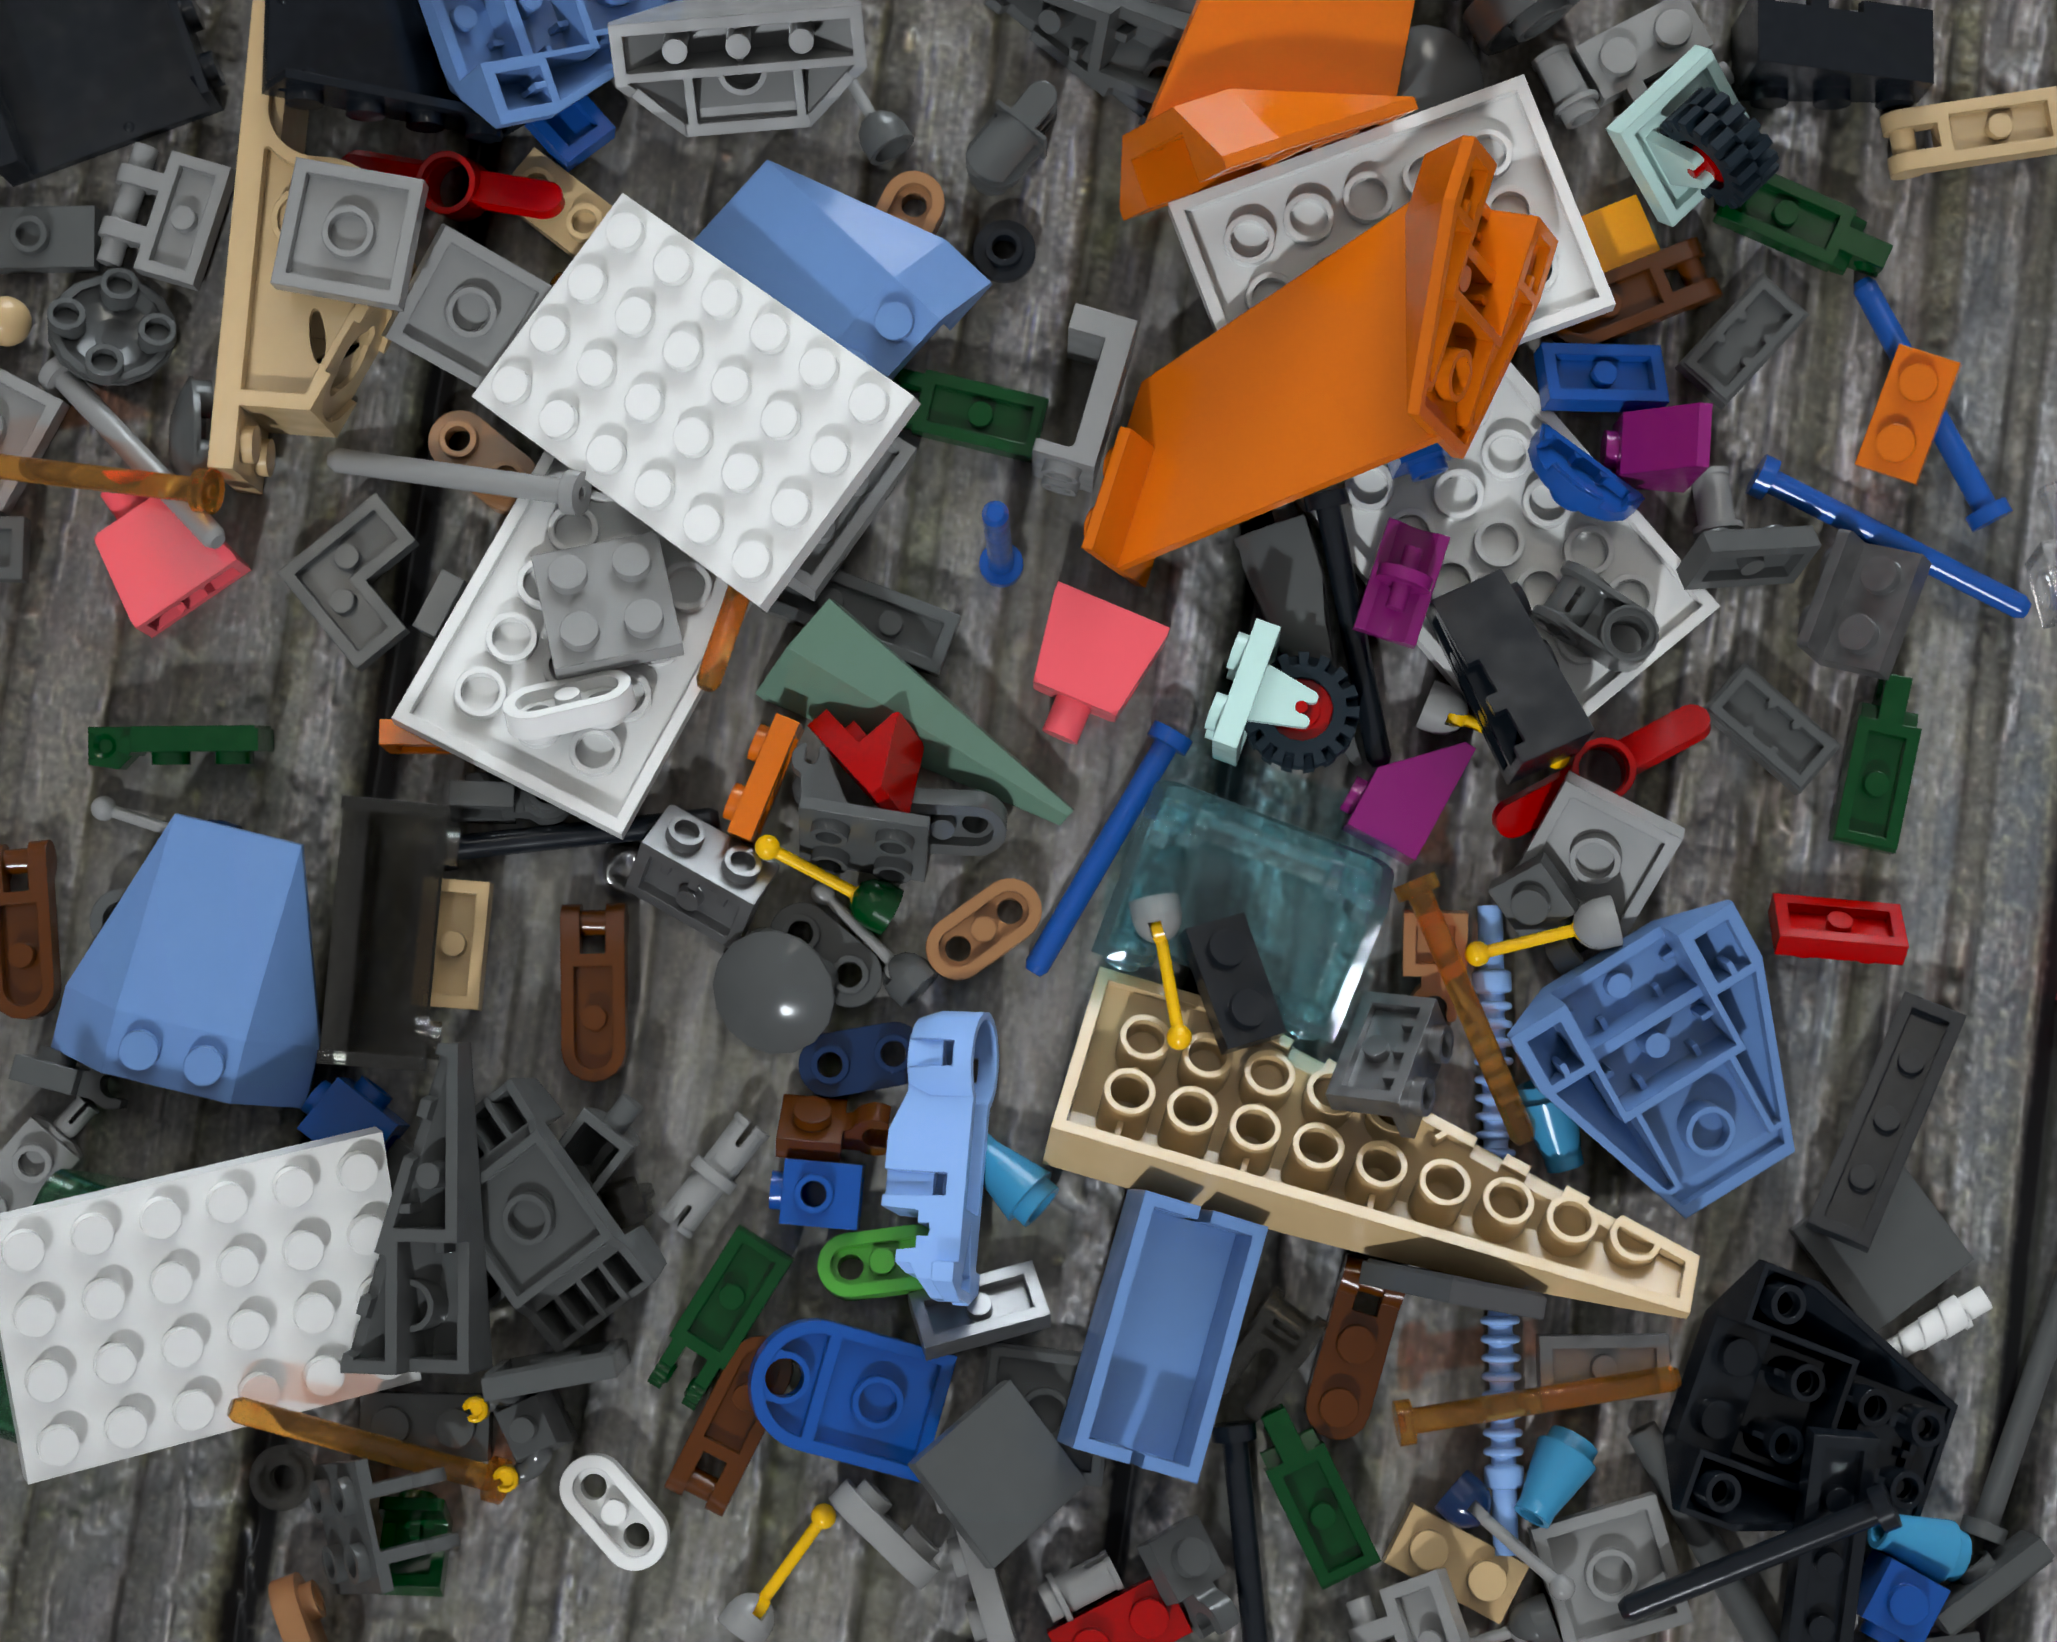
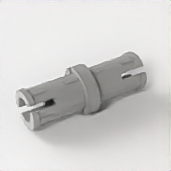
M738 1111L734 1114L733 1120L722 1132L705 1157L699 1154L690 1164L694 1171L666 1206L658 1212V1215L663 1220L672 1225L683 1209L690 1205L692 1207L676 1229L689 1239L693 1237L694 1231L708 1215L722 1194L731 1195L738 1185L734 1181L736 1176L763 1142L767 1141L770 1137L756 1125L741 1145H737L736 1141L751 1123L750 1119Z

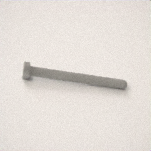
M56 356L48 360L41 368L38 376L39 384L44 390L57 398L65 397L205 547L219 548L225 542V532L221 525L87 385L84 379L78 378L58 361Z
M345 448L334 449L327 456L328 467L336 473L557 503L561 513L566 515H584L591 500L592 485L585 480L586 472L567 470L561 478Z

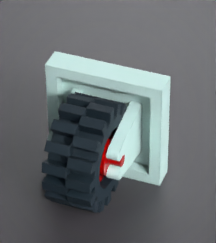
M1696 44L1605 128L1657 221L1674 227L1705 197L1710 199L1714 196L1716 203L1722 207L1726 205L1730 209L1741 207L1776 174L1780 166L1776 163L1779 159L1777 151L1769 148L1773 144L1768 134H1761L1758 128L1761 124L1755 117L1750 120L1749 115L1745 112L1746 108L1739 103L1712 50Z
M1256 618L1251 634L1248 635L1239 631L1226 666L1228 668L1226 679L1233 681L1228 695L1220 692L1216 693L1204 726L1207 729L1205 738L1212 740V758L1236 766L1248 735L1249 744L1253 750L1256 749L1262 755L1261 759L1269 765L1274 763L1280 766L1282 771L1292 773V770H1303V773H1310L1320 766L1326 768L1333 764L1340 754L1343 755L1350 746L1353 736H1355L1360 712L1355 685L1350 684L1347 679L1348 674L1341 666L1337 669L1331 665V659L1323 655L1318 659L1310 657V652L1298 651V656L1288 657L1286 653L1276 657L1281 627Z

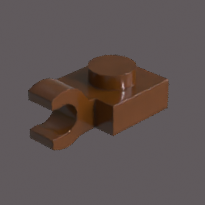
M784 1094L776 1136V1157L840 1163L842 1149L856 1150L873 1156L885 1155L891 1106L879 1102H870L859 1106L853 1112L847 1113L848 1099Z

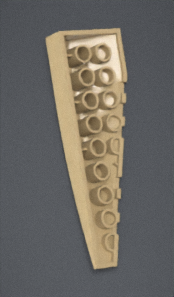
M1099 967L1051 1124L1042 1164L1127 1189L1155 1192L1201 1206V1209L1214 1210L1267 1226L1270 1230L1420 1268L1618 1308L1687 1319L1689 1316L1700 1256L1624 1215L1616 1219L1588 1203L1590 1200L1589 1196L1568 1185L1563 1191L1529 1173L1532 1166L1508 1153L1503 1159L1475 1144L1478 1137L1433 1113H1430L1427 1117H1422L1416 1137L1413 1139L1400 1136L1393 1117L1331 1109L1325 1093L1337 1062L1328 1058L1326 1063H1323L1293 1047L1294 1039L1286 1035L1221 1055L1201 996L1177 989L1183 1025L1191 1031L1192 1041L1186 1049L1175 1050L1169 1046L1166 1040L1167 1032L1171 1026L1163 984Z

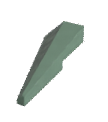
M829 598L790 642L756 691V694L763 700L812 721L827 709L844 728L854 720L867 735L891 714L900 712L923 742L924 751L921 767L977 791L990 793L1005 803L1059 826L1075 810L834 599Z

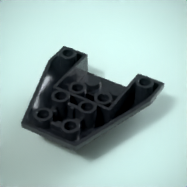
M1759 1259L1705 1311L1663 1431L1672 1509L1733 1532L1789 1531L1794 1529L1806 1428L1809 1426L1871 1431L1879 1438L1874 1485L1884 1483L1899 1514L1921 1516L1958 1405L1821 1282Z

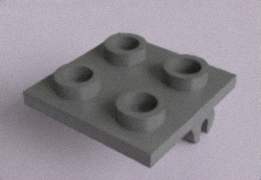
M799 744L792 753V769L797 775L792 783V794L795 802L799 804V857L831 874H840L847 870L873 874L876 878L886 880L892 884H904L910 880L925 882L930 816L847 803L831 765L828 749L825 746H820L817 761L814 764H808L805 761L807 744Z
M367 1458L322 1463L312 1466L314 1481H311L309 1485V1499L317 1519L323 1520L327 1545L322 1550V1563L328 1581L332 1585L336 1584L337 1594H383L394 1591L389 1564L448 1550L461 1545L458 1532H450L381 1549L378 1546L369 1499L447 1480L445 1467L431 1468L372 1482Z

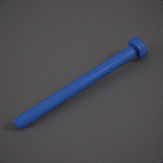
M1768 454L1762 458L1748 483L1745 493L1758 500H1762L1767 493L1838 530L1854 531L1865 543L1923 554L1932 563L1928 573L1929 576L2013 618H2024L2031 608L2032 603L2026 595L1780 472L1781 461Z

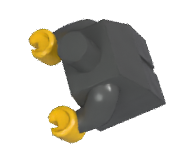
M558 1389L484 1402L483 1394L474 1395L463 1403L464 1411L469 1409L472 1414L467 1417L468 1421L472 1423L485 1420L490 1412L493 1411L501 1431L506 1437V1442L516 1464L502 1465L493 1473L494 1480L500 1478L502 1483L497 1486L499 1492H511L519 1484L528 1482L541 1475L550 1462L554 1450L579 1438L568 1411H565V1405Z

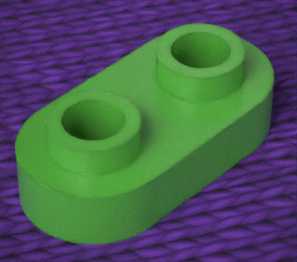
M911 1224L849 1232L833 1237L823 1246L818 1256L817 1270L823 1286L831 1295L844 1301L905 1295L924 1289L917 1278L905 1273L895 1262L896 1249L915 1247L916 1235L928 1236L930 1229L923 1225ZM848 1259H857L863 1263L862 1274L853 1280H847L840 1275V1267Z

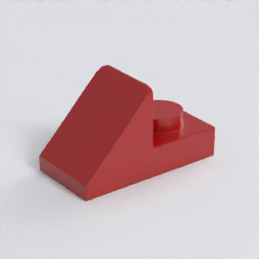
M827 709L807 725L822 745L828 749L833 759L878 808L910 813L924 746L921 739L900 712L891 714L868 735L854 720L844 728Z

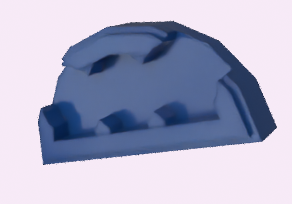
M1542 423L1531 438L1528 454L1532 468L1543 484L1549 489L1554 501L1564 509L1573 512L1579 511L1586 516L1602 521H1623L1631 516L1645 500L1643 494L1549 425Z

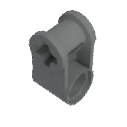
M1569 560L1565 561L1560 569L1563 575L1562 579L1544 605H1536L1533 608L1531 618L1550 635L1569 645H1573L1609 670L1614 672H1630L1637 669L1655 650L1658 643L1659 626L1655 617L1647 609L1642 608L1613 589L1602 577L1579 563ZM1575 594L1579 595V599L1571 611L1565 612L1564 609ZM1617 625H1627L1634 628L1641 638L1640 651L1625 653L1618 650L1611 641L1610 629Z

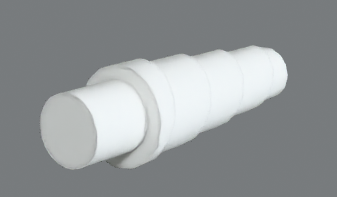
M1977 1286L1958 1298L1955 1295H1951L1939 1302L1938 1306L1920 1315L1916 1321L1898 1330L1897 1334L1886 1339V1341L1903 1357L1907 1358L1943 1339L1947 1340L1964 1329L1972 1328L1974 1326L1972 1320L1993 1309L1982 1288Z

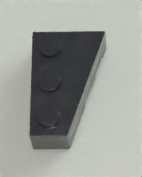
M1748 0L1731 28V71L1734 76V83L1731 84V88L1738 101H1750V105L1757 109L1781 108L1786 106L1789 101L1813 102V107L1820 110L1846 108L1851 105V102L1875 103L1877 109L1884 111L1910 108L1914 103H1918L1934 84L1933 10L1866 0L1858 3V10L1829 8V0H1806V5L1776 0Z
M1499 569L1432 599L1428 606L1426 617L1507 785L1550 767L1558 761L1578 754L1595 732V729L1562 674L1551 646L1545 639H1542L1530 618L1532 617V610L1518 582L1510 584L1503 570Z

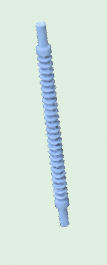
M1498 905L1477 906L1478 941L1486 945L1504 941L1503 912ZM1504 954L1490 957L1485 965L1480 966L1479 970L1472 972V991L1479 994V1002L1474 1003L1472 1007L1474 1010L1480 1011L1481 1015L1480 1020L1473 1023V1027L1481 1031V1037L1473 1042L1475 1047L1481 1048V1057L1475 1058L1474 1064L1481 1066L1482 1069L1481 1075L1474 1078L1475 1083L1482 1085V1093L1475 1096V1101L1482 1103L1483 1106L1482 1112L1475 1115L1476 1120L1483 1122V1130L1476 1132V1137L1483 1140L1484 1149L1504 1159L1507 1153L1513 1157L1516 1155V1151L1508 1147V1140L1515 1138L1516 1134L1514 1131L1508 1130L1507 1126L1508 1121L1515 1118V1114L1507 1110L1508 1102L1514 1101L1515 1097L1513 1094L1507 1093V1084L1513 1083L1514 1077L1507 1075L1506 1067L1512 1065L1514 1060L1512 1057L1506 1056V1047L1512 1045L1505 1035L1506 1029L1513 1026L1512 1021L1505 1019V1011L1512 1009V1004L1505 1001V993L1512 991V974L1509 970L1504 969ZM1488 1310L1487 1316H1483L1480 1319L1481 1324L1488 1326V1334L1481 1336L1480 1340L1482 1343L1488 1344L1489 1347L1488 1353L1481 1356V1360L1489 1364V1371L1484 1372L1481 1377L1483 1380L1489 1381L1490 1385L1489 1390L1482 1393V1397L1490 1402V1408L1482 1412L1484 1418L1490 1419V1428H1485L1483 1435L1491 1440V1445L1483 1450L1484 1455L1491 1456V1464L1484 1466V1485L1491 1489L1492 1517L1519 1540L1518 1513L1514 1510V1507L1518 1501L1517 1489L1522 1488L1524 1485V1467L1517 1464V1456H1521L1524 1450L1516 1446V1438L1523 1435V1430L1516 1428L1515 1419L1521 1418L1523 1412L1515 1409V1400L1520 1399L1522 1393L1515 1390L1514 1382L1519 1381L1522 1375L1514 1371V1363L1521 1360V1355L1514 1353L1513 1345L1519 1343L1521 1337L1513 1334V1325L1519 1324L1520 1318L1512 1314ZM1492 1534L1496 1556H1516Z

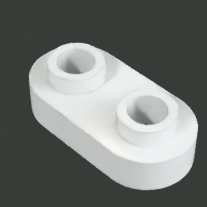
M610 669L521 688L504 700L502 709L508 732L511 736L525 740L530 744H545L555 740L562 734L588 728L599 730L613 728L621 724L626 716L634 710L636 699L630 676L621 670Z
M589 1453L577 1458L565 1469L559 1486L563 1505L615 1565L625 1570L639 1571L651 1567L663 1556L670 1541L668 1521L617 1460L606 1454ZM589 1474H598L605 1479L607 1489L603 1496L592 1497L586 1492L584 1481ZM640 1523L648 1529L649 1541L646 1545L635 1546L629 1542L627 1528L630 1524Z

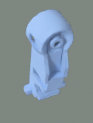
M940 1011L919 1018L914 1024L910 1036L907 1060L908 1092L888 1129L885 1160L887 1181L885 1194H882L881 1206L899 1216L917 1217L918 1223L930 1229L928 1236L916 1235L915 1247L896 1249L895 1262L905 1273L917 1278L931 1299L937 1302H952V1305L969 1306L978 1296L980 1275L976 1272L989 1116L996 1093L999 1072L998 1034L995 1021L990 1012ZM974 1059L978 1060V1075L976 1083H974L973 1075Z

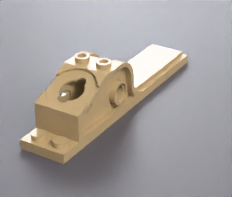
M265 0L252 1L207 467L236 492L263 494L264 477H271L274 472L276 450L274 440L268 439L269 433L338 437L357 404L356 401L352 400L377 354L379 352L385 354L392 342L381 334L394 310L276 290L270 283L296 157L359 167L338 158L306 155L305 147L309 110L290 108L285 105V98L262 94ZM413 263L410 281L417 270L416 263ZM352 344H359V347L353 353L344 358Z

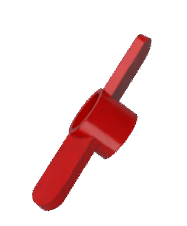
M352 150L341 158V160L350 162L361 169L424 179L429 186L425 207L454 221L466 222L474 220L486 210L537 219H550L560 214L565 206L562 189L554 182L489 172L479 163L453 151H439L430 155L425 160L364 150ZM458 166H464L469 176L468 191L458 204L446 208L440 197L441 182L450 170Z
M1684 705L1619 740L1600 737L1586 742L1578 754L1570 757L1565 768L1498 803L1492 813L1494 828L1506 838H1517L1537 828L1568 771L1580 776V760L1585 753L1592 750L1605 751L1616 759L1621 770V780L1613 793L1623 796L1632 787L1637 774L1704 740L1711 731V720L1708 711L1699 705Z

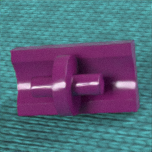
M1389 517L1352 630L1414 649L1451 537L1424 531Z

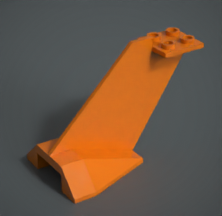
M1197 0L1145 123L1122 136L1119 210L1123 221L1168 206L1169 202L1390 123L1417 110L1418 106L1415 97L1397 96L1415 0Z
M1462 135L1426 153L1410 202L1141 382L1127 427L1120 426L1115 444L1109 449L1104 459V478L1095 506L1090 509L1084 522L1082 549L1133 585L1146 588L1156 557L1415 451L1438 443L1451 457L1464 459L1540 302L1558 244L1556 237L1539 216L1491 210L1487 205L1486 199L1497 163L1476 137Z

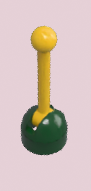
M762 835L755 842V852L761 859L771 860L775 858L848 896L854 918L863 927L879 935L888 927L900 905L904 890L886 880L871 879L854 886L780 847L778 839L773 835Z

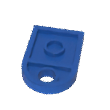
M800 1319L774 1331L757 1350L748 1374L749 1401L756 1418L763 1428L773 1438L787 1447L920 1482L907 1464L935 1439L958 1356L950 1354L926 1361L920 1344L828 1319ZM778 1359H792L797 1362L800 1368L801 1377L799 1384L793 1391L787 1394L778 1395L770 1392L765 1382L767 1369Z

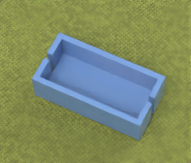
M1127 1190L1057 1437L1058 1442L1077 1450L1126 1464L1131 1463L1143 1469L1198 1484L1267 1235V1226L1218 1211L1201 1209V1206L1148 1190Z

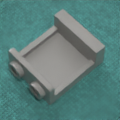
M1078 303L1074 304L1068 325L1066 358L1094 365L1097 368L1075 443L1072 446H1064L1039 438L1035 439L1032 449V475L1042 479L1041 486L1043 488L1066 496H1077L1079 489L1090 493L1093 492L1133 354L1137 320Z

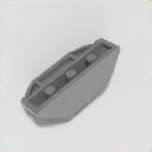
M856 0L673 1L608 22L607 25L615 88L629 98H634L652 114L686 137L812 127L841 96L852 81L857 79L867 68L862 3Z

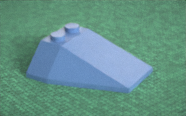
M418 0L449 90L496 129L553 118L613 79L614 72L608 22L673 1H682Z
M768 159L693 240L695 244L890 380L902 370L943 324L951 330L993 285L947 240Z
M179 813L174 814L67 982L51 1048L103 1074L211 1100L239 1105L302 1108L304 1102L309 1097L321 1048L304 844Z
M1730 900L1656 919L1624 937L1623 945L1601 951L1583 962V964L1542 987L1506 1035L1536 1089L1685 1219L1795 1152L1763 957L1734 903Z

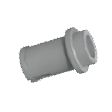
M1559 44L1539 54L1531 62L1533 70L1537 72L1556 108L1552 113L1556 122H1563L1566 129L1569 130L1584 125L1599 113L1600 109L1596 102L1600 96L1595 89H1588L1569 54L1567 45Z
M1710 466L1692 484L1698 526L1692 529L1695 539L1703 531L1717 527H1726L1729 530L1744 529L1743 522L1735 518L1729 482L1730 472L1727 466Z
M1105 1549L1100 1551L1098 1555L1056 1577H1053L1051 1572L1045 1574L1047 1581L1036 1586L1053 1623L1063 1617L1066 1618L1067 1622L1074 1620L1071 1613L1115 1590L1119 1591L1124 1588Z

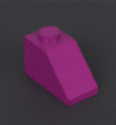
M1699 402L1623 412L1613 424L1612 431L1605 430L1603 433L1600 463L1635 489L1684 493L1709 468L1713 403Z
M1463 742L1380 766L1371 774L1368 781L1357 776L1339 810L1349 814L1341 830L1409 866L1416 861L1476 748Z

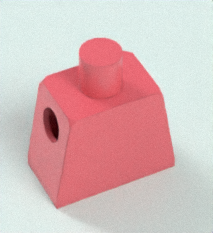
M132 475L117 479L102 491L100 496L116 518V521L96 534L94 537L95 544L130 621L136 629L149 637H155L251 571L248 564L226 541L216 549L205 547L156 494L148 498Z
M1058 581L1054 590L1033 680V689L1055 698L1042 731L1059 740L1077 745L1090 713L1115 723L1165 646L1170 627Z

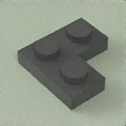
M375 492L277 573L358 671L363 672L410 633L371 584L420 544Z

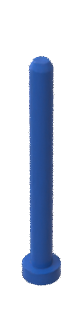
M1867 276L1854 283L1853 294L1892 363L1899 344L1912 346L1877 281ZM1945 410L1934 442L1973 512L1965 517V520L1971 531L1975 532L2007 516L2013 510L2006 497L1998 500L1994 498L1948 411Z
M990 501L982 510L986 548L980 556L979 567L981 575L987 583L994 587L1004 588L1013 585L1021 577L1023 558L1018 548L1012 544L1007 506L1000 501Z
M1154 720L1147 732V735L1154 740L1026 958V969L1039 977L1048 973L1174 755L1177 753L1185 756L1193 743L1185 735L1160 721Z

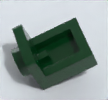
M424 1490L401 1491L398 1497H380L378 1512L383 1521L379 1549L452 1533L453 1520L446 1501L437 1498L435 1494ZM450 1549L389 1564L394 1591L378 1595L444 1597Z

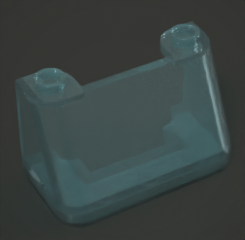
M1168 780L1158 781L1153 786L1091 951L1102 955L1108 964L1123 971L1135 972L1140 967L1152 966L1158 957L1156 944L1142 939L1136 933L1131 920L1129 902L1150 895L1178 893L1182 908V924L1176 935L1168 941L1171 960L1190 967L1179 935L1186 928L1244 912L1275 1000H1277V1006L1286 1030L1301 1039L1317 1040L1320 1038L1334 1043L1388 912L1394 872L1388 864L1361 850L1189 785Z

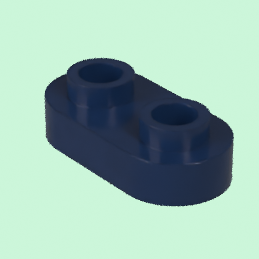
M887 1022L821 1034L814 1043L804 1047L800 1054L798 1067L801 1079L815 1094L830 1098L908 1084V1048L913 1028L901 1022ZM889 1042H899L906 1049L905 1060L898 1066H889L882 1059V1049ZM826 1053H836L842 1059V1070L835 1077H825L819 1070V1061Z

